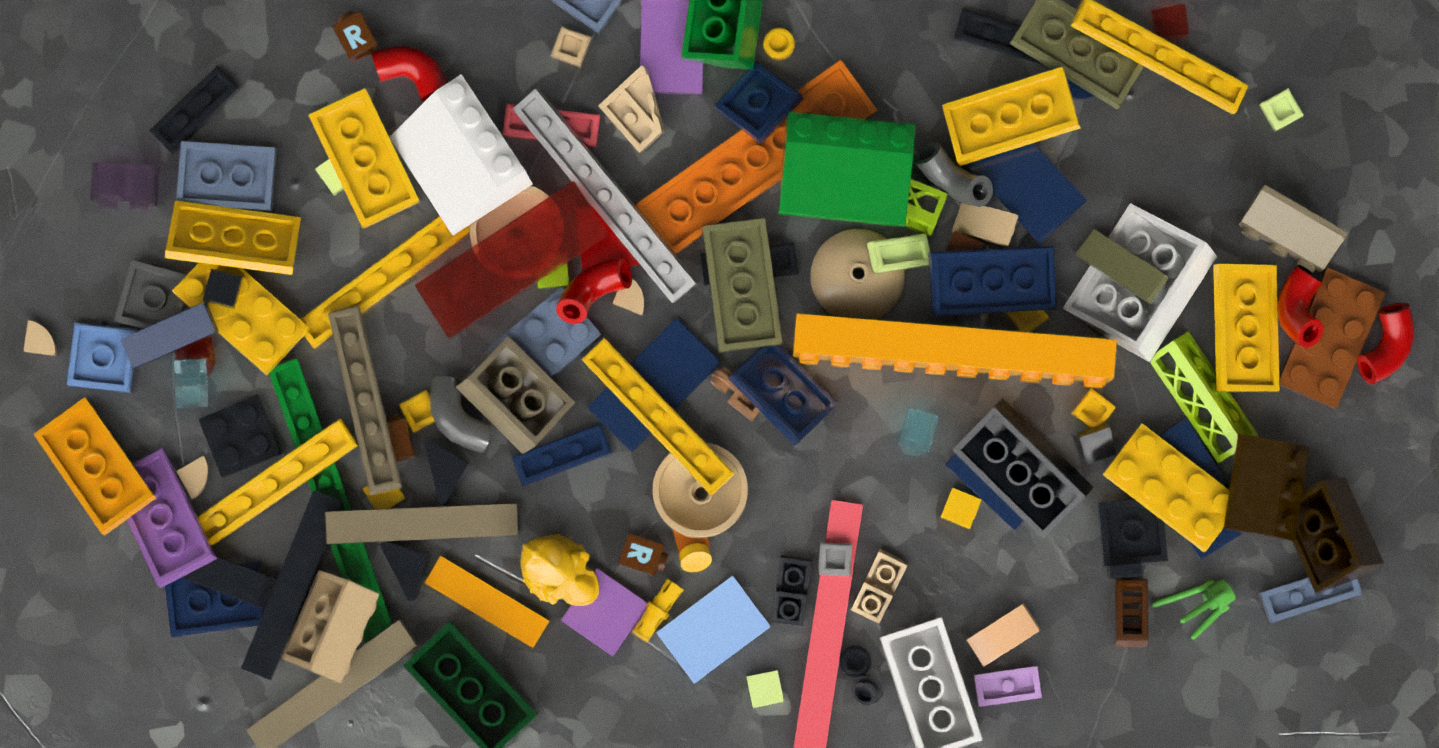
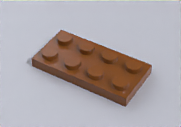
M1326 268L1320 281L1322 285L1314 295L1309 306L1310 314L1323 324V335L1319 342L1311 348H1303L1294 342L1280 374L1279 382L1280 386L1330 408L1337 409L1386 293L1330 268Z

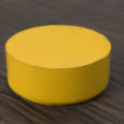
M774 28L765 35L763 48L769 58L781 61L787 59L793 53L795 41L793 35L788 30Z
M693 543L687 545L679 553L681 567L687 572L702 571L712 562L709 547L705 544Z

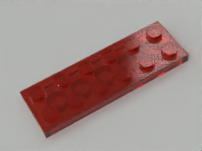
M573 181L415 284V287L446 336L451 339L609 236L576 182Z

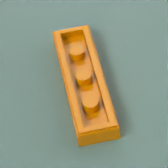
M442 556L439 557L424 582L532 648L535 647L550 622Z

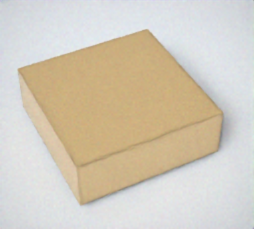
M561 26L551 57L581 68L591 37Z

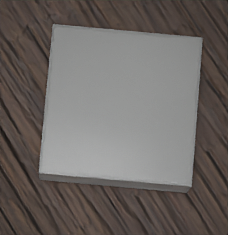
M820 543L818 575L851 576L852 544Z

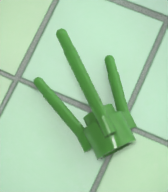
M1223 578L1217 582L1209 579L1201 585L1152 602V606L1158 607L1206 591L1202 594L1205 602L1180 618L1181 623H1186L1207 608H1210L1212 611L1216 609L1191 634L1190 637L1194 640L1222 613L1230 609L1228 604L1235 601L1236 597L1229 584Z

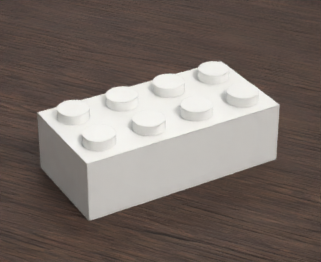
M942 617L879 638L916 748H960L983 740Z

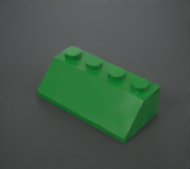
M689 0L681 58L722 68L753 70L763 0Z

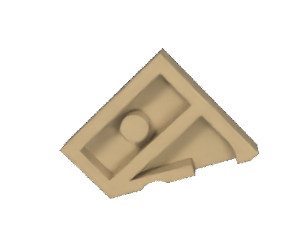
M641 65L598 105L639 153H642L665 132L649 71L645 65Z

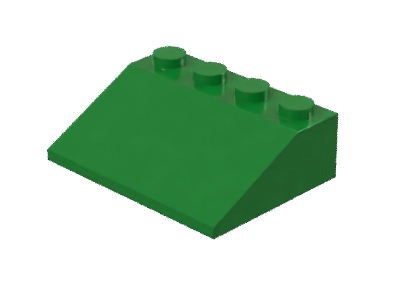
M789 112L785 125L778 214L905 227L914 153L915 124Z

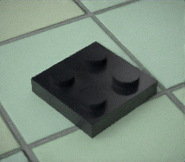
M258 395L198 419L222 478L282 455Z
M1136 500L1097 503L1103 567L1168 561L1165 523Z

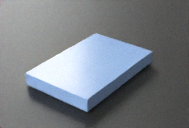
M731 576L656 633L695 684L771 626L734 576Z

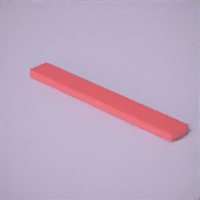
M831 500L825 543L852 544L851 576L820 575L793 748H826L863 509L861 504Z

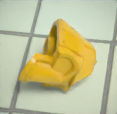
M558 533L556 535L537 537L522 545L520 562L523 582L530 589V593L538 596L540 601L543 600L553 605L563 598L567 604L586 606L597 599L600 590L598 577L592 569L586 567L589 554L585 552L582 544L573 541L572 537L568 538Z

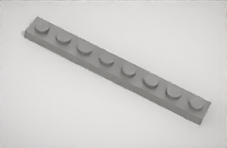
M539 88L534 89L513 108L514 112L671 303L677 302L699 283Z

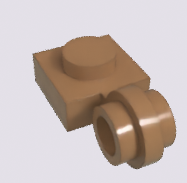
M725 367L715 370L712 374L711 384L722 393H726L728 390L734 392L727 403L750 421H753L760 411L728 379L732 372Z

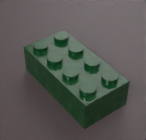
M451 621L440 629L403 665L479 748H505L539 715L528 701Z

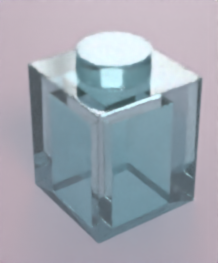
M206 359L175 360L176 408L208 407Z
M908 407L897 446L904 447L902 453L921 458L922 453H929L939 415Z

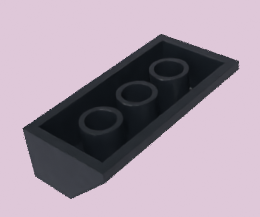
M1003 398L952 449L1042 539L1094 488Z

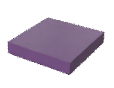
M597 568L594 572L598 577L600 585L597 599L586 606L571 605L561 621L614 657L647 609V602Z

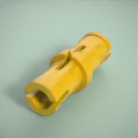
M667 578L652 602L648 601L646 611L631 631L641 639L649 642L663 619L667 620L669 617V610L684 589Z

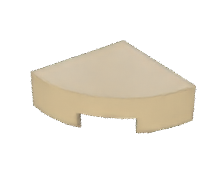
M632 279L630 288L617 291L613 304L642 316L645 305L644 296L640 286Z
M28 320L24 352L57 356V346L50 332L41 324Z
M204 455L176 471L192 499H195L202 493L208 480L209 464Z

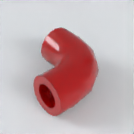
M401 45L383 48L371 53L381 82L396 77H407L414 82L422 102H425L436 90L448 83L437 61L421 49Z
M620 258L594 265L576 276L566 286L560 296L556 307L557 315L567 323L579 324L586 319L590 307L597 299L606 294L630 288L632 273L626 259Z
M1296 266L1279 294L1277 313L1280 327L1291 340L1303 348H1311L1319 342L1324 331L1322 322L1309 312L1310 302L1322 283Z
M1394 303L1379 310L1383 330L1381 342L1373 350L1357 358L1359 373L1369 384L1382 381L1400 369L1411 352L1414 340V325L1408 303Z

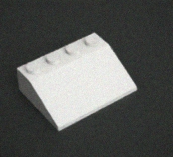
M462 74L436 90L389 137L452 235H455L532 185L526 171Z
M1130 203L1108 238L1166 274L1169 279L1149 304L1097 269L1089 266L1063 309L1105 337L1117 340V344L1150 362L1212 266L1217 255L1205 241Z

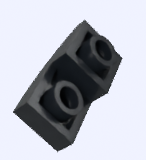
M780 556L771 622L803 626L812 559Z

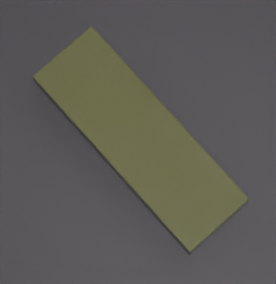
M1093 229L1075 253L1078 258L1149 304L1169 279L1166 274Z

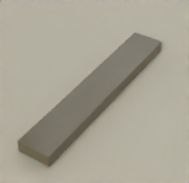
M357 305L330 312L328 316L370 494L376 495L403 488L361 309Z
M517 503L325 512L326 544L518 535Z
M398 620L354 652L350 669L343 677L341 683L320 676L246 729L247 733L258 748H278L419 647V644L404 622Z

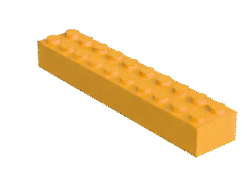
M797 314L793 358H799L800 364L818 365V360L831 361L830 366L847 368L850 362L862 363V369L881 370L882 365L894 366L895 372L912 373L914 368H925V374L944 375L946 370L957 371V376L964 378H976L978 373L989 374L988 379L1006 381L1010 376H1020V382L1039 383V380L1046 378L1052 379L1053 385L1071 386V383H1074V381H1083V387L1102 388L1106 383L1108 384L1114 379L1117 340Z

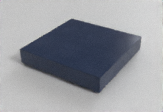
M756 61L753 70H747L714 106L724 117L762 144L788 116V113L798 106L803 97L798 91Z

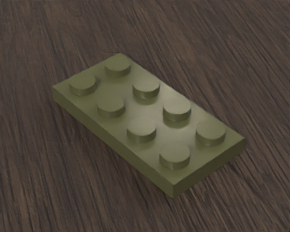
M1036 0L1010 44L1052 70L1063 66L1068 80L1118 109L1144 66L1070 26L1077 9L1062 0Z
M765 218L702 226L719 353L781 345L783 342Z

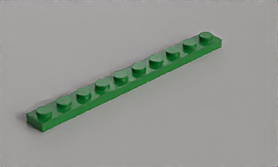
M294 359L275 366L269 375L295 448H298L324 429L299 359ZM336 462L307 481L311 493L315 490L344 502L341 511H352ZM364 542L330 544L341 577L379 594L376 601V609L369 617L363 631V639L366 644L393 625Z

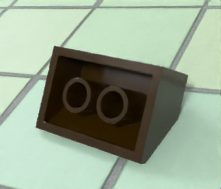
M1238 434L1223 529L1266 539L1295 541L1309 447L1288 441Z
M1346 477L1323 479L1303 492L1295 541L1292 542L1315 594L1361 578L1384 564Z

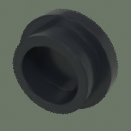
M853 645L843 650L840 655L839 664L846 675L857 677L868 672L871 666V657L865 648Z
M860 674L853 682L852 694L859 703L870 705L882 698L883 687L874 676Z

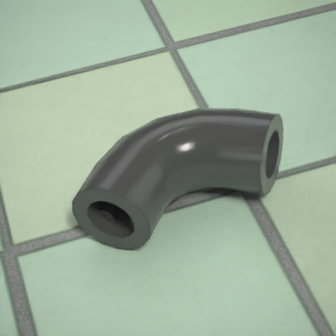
M928 143L916 153L914 157L916 166L940 191L948 193V196L967 205L981 207L985 206L992 198L993 185L990 179L986 176L973 174L959 166L947 154L940 143Z
M450 376L434 377L430 389V412L437 428L451 442L468 450L479 453L484 452L491 435V423L475 419L464 411L461 405L462 393L456 388L461 382L459 379Z

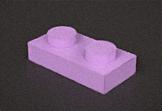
M1037 666L973 675L978 707L1042 698Z

